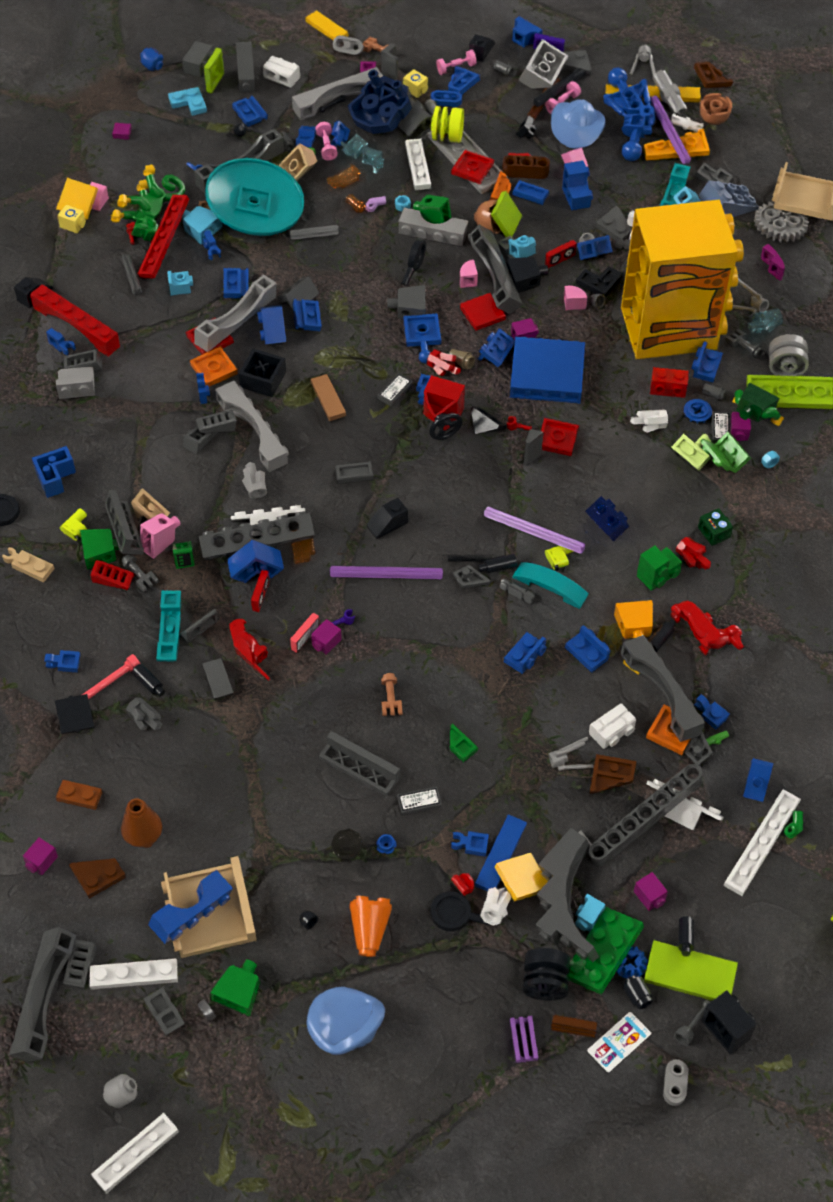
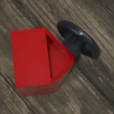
M431 375L424 389L423 414L428 419L434 421L429 429L430 436L435 440H444L456 434L462 426L461 414L464 410L465 385ZM438 426L440 431L438 434H435V429ZM451 427H454L451 431L445 433Z

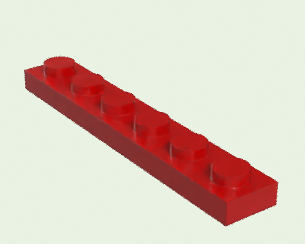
M172 195L138 271L140 278L155 279L190 200L187 195Z

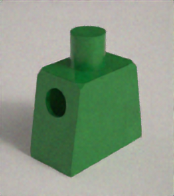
M426 195L420 202L415 201L413 205V210L420 211L422 218L427 222L441 224L452 218L449 198Z
M110 529L80 530L87 570L94 567L96 560L106 563L116 561L115 550L120 549L117 540L113 539Z
M245 960L242 968L234 965L229 966L211 991L212 1001L250 1017L260 985L259 977L253 974L257 964L251 960Z

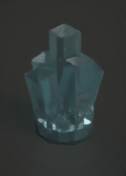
M773 308L763 313H753L752 320L754 322L749 323L748 329L755 333L763 330L771 332L775 327L782 324V314L778 308Z

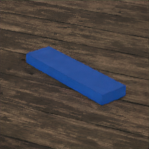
M511 815L507 816L475 882V887L487 892L491 888L497 889L501 878L494 867L498 862L511 859L527 826V822Z

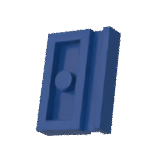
M253 95L249 99L244 98L232 103L234 111L247 127L261 122L264 118L265 120L268 119L267 113Z
M224 268V298H241L249 289L248 268L246 270H241V268Z
M294 299L295 328L320 331L322 326L319 302L303 299L297 301V299Z

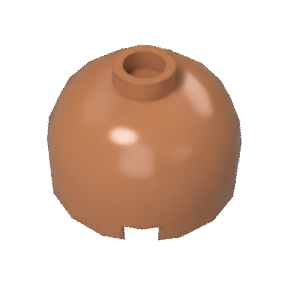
M719 93L708 94L700 102V115L708 124L719 125L724 123L732 111V101L727 96L726 99L721 97Z
M488 200L481 203L474 215L477 225H482L492 231L493 234L501 232V229L491 216L498 200Z

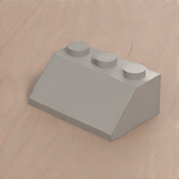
M542 39L518 81L531 89L552 87L568 55Z

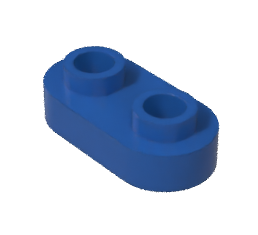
M436 90L431 93V99L436 102V106L458 107L462 104V95L459 92Z

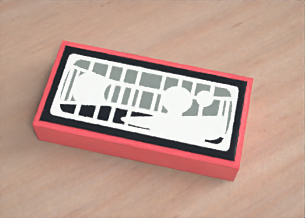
M312 613L291 637L292 651L297 653L311 637V634L320 626L319 615Z

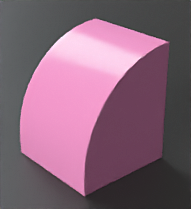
M577 148L561 155L564 163L583 160L586 167L588 166L582 148Z
M91 182V186L98 188L92 209L100 211L109 199L107 186Z
M474 260L467 261L462 265L460 269V288L477 286L478 273Z
M565 286V310L586 309V293L579 287Z

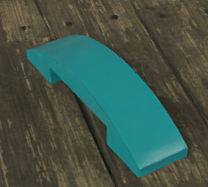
M674 164L670 181L660 206L677 204L673 197L686 186L690 166Z
M521 562L512 578L524 584L530 585L532 582L563 597V602L578 609L582 607L589 595L586 590L566 576L533 563Z
M162 590L160 633L156 660L177 661L181 624V591Z

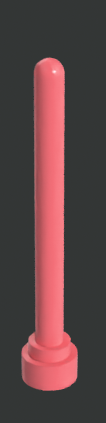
M130 655L126 658L122 667L82 695L87 694L89 700L128 671L132 672L134 667L141 663L135 655Z

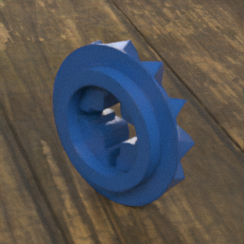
M693 399L685 404L683 412L685 413V418H689L690 422L696 421L698 424L702 421L705 423L707 419L710 420L712 407L704 400ZM701 409V413L694 414L695 411L697 412Z
M637 946L631 947L616 971L621 977L626 979L634 975L641 977L647 969L648 959H646L644 952L640 951ZM626 957H628L629 959L634 958L635 966H633L632 964L625 965V963L627 962Z

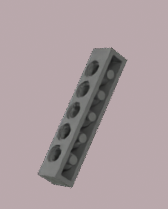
M306 511L295 513L293 517L282 515L276 517L277 520L273 521L263 519L254 525L244 523L239 525L240 528L232 529V527H225L221 529V532H203V535L199 536L203 559L206 561L233 555L251 540L273 547L315 538L310 513L306 514ZM292 523L299 525V529L295 532L288 529ZM273 527H278L281 530L276 536L270 533ZM260 531L262 536L256 540L252 538V533ZM236 535L244 537L241 543H235L233 538ZM217 539L225 540V544L222 547L215 546Z

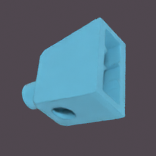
M197 206L191 212L185 209L182 216L185 232L201 245L203 244L202 239H205L204 231L210 230L212 235H214L222 227V222L213 212L201 206Z

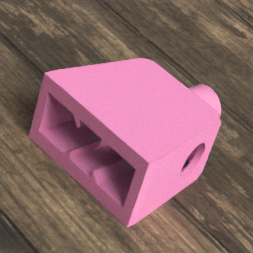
M159 514L140 525V540L144 552L151 558H156L174 542L175 529L180 526V521L176 516L168 518L164 514Z

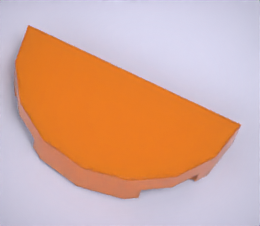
M502 171L498 175L490 200H498L501 192L507 191L509 194L511 191V183L507 175Z

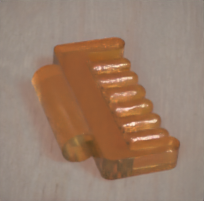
M350 165V168L345 169L344 172L341 171L334 175V177L331 176V178L327 177V182L333 188L339 186L344 188L359 180L360 170L354 165Z
M313 538L293 542L292 544L294 562L296 564L309 562L311 560L310 555L316 554Z

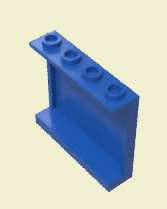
M515 337L510 398L580 403L585 342Z

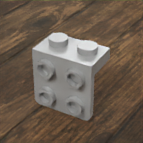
M93 367L60 369L58 371V380H56L59 399L95 396Z

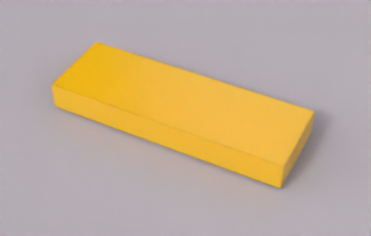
M317 10L305 17L308 24L332 40L337 36L348 37V31Z

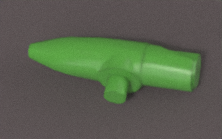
M724 731L706 740L709 745H719L721 740L729 737L727 731Z

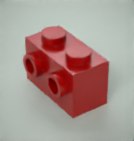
M653 367L650 394L685 398L689 371Z

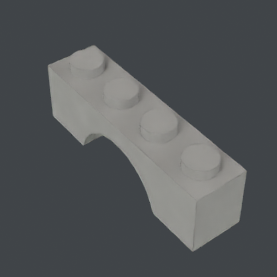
M409 208L403 209L399 219V234L463 247L468 233V220L452 217L445 223L433 224L424 220L420 211Z

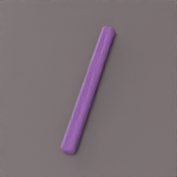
M651 96V106L654 107V111L682 164H689L691 157L659 98Z
M487 507L484 511V516L574 552L582 554L585 550L584 543L492 507Z
M331 566L330 575L331 577L442 579L443 569Z

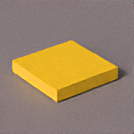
M67 178L56 209L61 211L65 205H69L83 210L84 217L88 220L98 188Z
M531 853L498 862L494 867L514 902L537 895L548 882L541 875L542 871Z

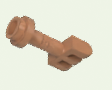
M369 37L363 42V51L369 53L374 49L381 52L388 45L385 47L378 45L377 39Z
M393 673L384 674L381 682L382 685L386 686L387 701L382 702V715L387 716L386 709H390V715L395 716L394 708H398V715H403L401 700L395 701L394 685L397 684V677Z

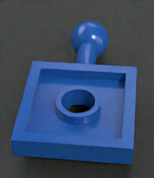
M438 314L403 316L406 346H421L419 360L427 364V358L431 353L428 350V345L441 344ZM419 329H425L426 331L420 332V331H418V330H419Z

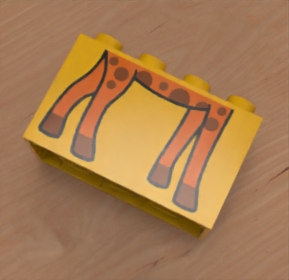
M720 199L635 209L621 311L636 360L695 353L698 347H702L704 341L707 342V349L717 350L720 335L727 334L728 324L725 312L731 311L733 308L730 287L738 285V272L735 264L743 260L744 250L742 241L740 239H733L734 218L731 213H724Z

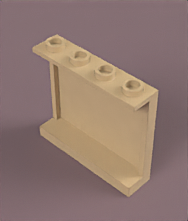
M786 162L784 168L780 169L773 194L774 209L833 221V181L786 172L788 162Z
M238 856L230 858L231 864L170 878H168L167 872L164 873L165 881H161L163 894L168 893L169 900H165V905L170 904L177 908H190L199 902L196 890L200 881L215 870L233 888L230 893L231 898L225 905L215 907L211 915L206 918L204 916L201 917L193 928H186L182 931V935L173 941L175 952L179 951L181 958L257 941Z

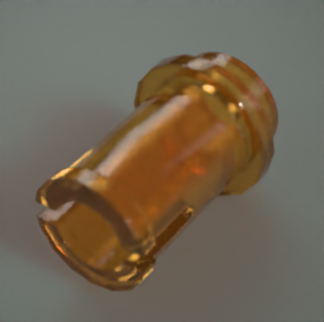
M349 194L346 197L347 201L345 202L353 207L355 212L362 213L365 210L366 205L364 201L357 199L353 194Z

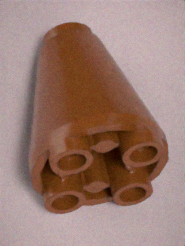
M135 798L127 804L121 824L122 837L132 846L149 848L160 837L163 828L162 822L158 814L147 803Z

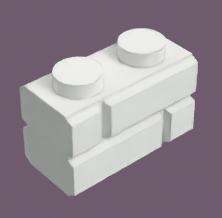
M271 56L263 65L264 78L292 88L300 78V66L287 62L282 58Z
M620 703L591 723L589 734L603 749L609 745L613 747L622 736H629L633 733L636 718Z

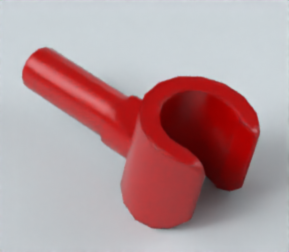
M134 222L126 224L131 245L135 244L134 236L132 235Z
M508 417L507 428L513 431L517 428L532 429L531 426L517 423L516 417Z

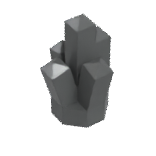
M135 698L128 704L126 711L140 730H147L149 726L154 730H160L163 724L160 722V713L142 698Z

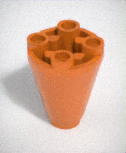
M356 896V899L350 902L356 947L359 950V956L375 957L392 911V905L390 904V899L377 898V901L369 900L367 896Z

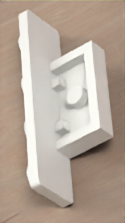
M301 505L290 506V510H283L282 507L272 508V512H264V509L253 510V514H246L245 511L235 512V516H231V521L250 519L251 525H254L263 519L273 521L277 520L276 517L294 515L297 512L305 511V508H301ZM273 527L270 533L272 535L279 534L281 530L278 527ZM254 531L252 537L262 536V533Z
M654 779L653 782L648 780L646 784L658 790L665 783ZM675 788L672 789L675 792H680ZM693 797L690 800L685 798L665 815V817L691 830H694L702 812L720 821L724 818L720 815V810L712 806L707 809L701 806L702 802ZM661 799L659 805H664L667 801Z

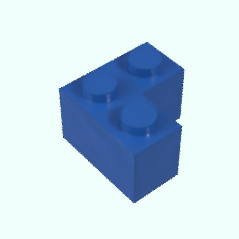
M583 160L564 164L562 189L571 210L589 208L591 200H593V192L589 190L587 180L590 176V171Z
M282 306L260 308V312H257L258 322L262 323L263 330H260L261 341L265 340V344L286 342Z
M67 446L32 458L35 472L46 497L49 498L63 493L64 488L61 478L76 473L74 462Z
M255 540L248 542L227 559L231 578L244 583L257 573L260 574L262 570L269 571V578L272 579L284 569L281 551Z

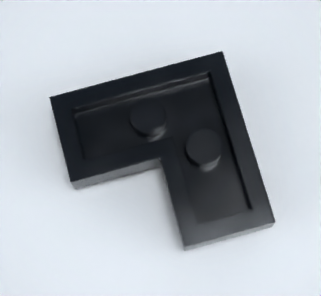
M610 266L600 276L585 269L576 279V284L595 294H602L606 297L622 279L623 273Z

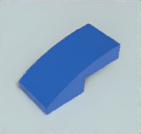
M301 125L299 136L296 138V146L300 143L306 147H312L316 137V127Z
M609 235L577 243L580 260L613 252Z

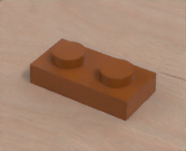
M62 780L56 800L96 810L102 795V789Z

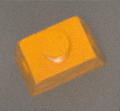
M652 600L616 603L614 616L623 638L634 639L642 635L645 637L651 636L653 627Z

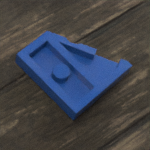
M456 66L455 73L452 74L451 81L448 84V91H456L463 95L480 81V75Z

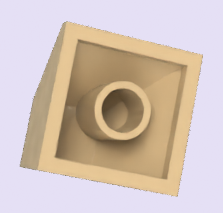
M299 143L279 164V167L286 170L298 181L318 161L313 150Z

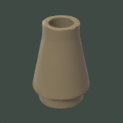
M451 349L449 354L456 356L455 362L463 369L473 367L475 356L472 353Z

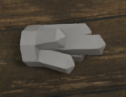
M249 462L243 469L244 478L242 482L248 491L249 498H261L267 494L265 472L257 471L255 463Z

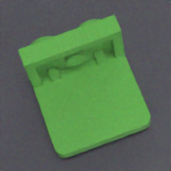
M728 431L715 444L706 439L700 441L703 444L702 449L708 455H712L714 464L719 468L722 466L726 471L730 470L736 473L751 459L744 448Z

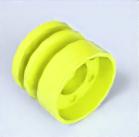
M436 106L431 121L432 140L437 141L440 133V141H444L446 134H448L449 142L460 143L463 134L464 109L452 108L451 114L448 115L447 107L443 108L441 114V106Z

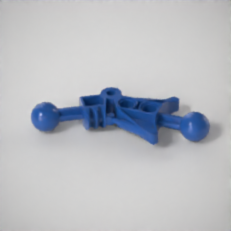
M617 67L609 72L608 82L612 87L618 88L619 91L614 94H604L603 98L605 104L611 106L620 116L625 117L622 132L629 136L630 140L623 145L622 155L628 161H635L642 154V147L639 144L640 138H644L645 135L652 133V125L655 123L654 107L650 105L651 100L647 80L642 79L639 84L628 87L626 71L623 68Z

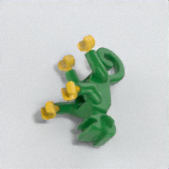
M151 164L145 166L143 171L146 180L139 181L137 185L140 196H129L127 198L126 195L121 194L117 200V206L120 208L126 207L127 203L138 204V210L123 211L121 213L120 210L115 209L111 215V221L114 223L120 222L121 218L135 220L136 223L132 235L138 238L142 237L144 241H152L158 229L156 220L162 204L165 201H170L172 195H184L186 190L184 183L178 177L169 174L163 177L162 186L172 192L175 190L176 185L179 191L165 194L164 190L155 181L153 175L155 174V168Z

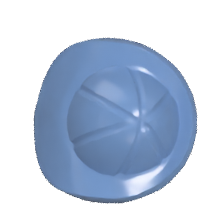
M586 100L558 103L553 108L551 114V127L554 136L569 148H583L594 143L603 131L606 123L604 115L595 110Z
M348 987L332 988L319 994L311 1003L307 1014V1029L313 1041L322 1050L333 1055L345 1054L356 1048L363 1047L373 1040L376 1030L383 1022L385 1008L378 999L356 989Z

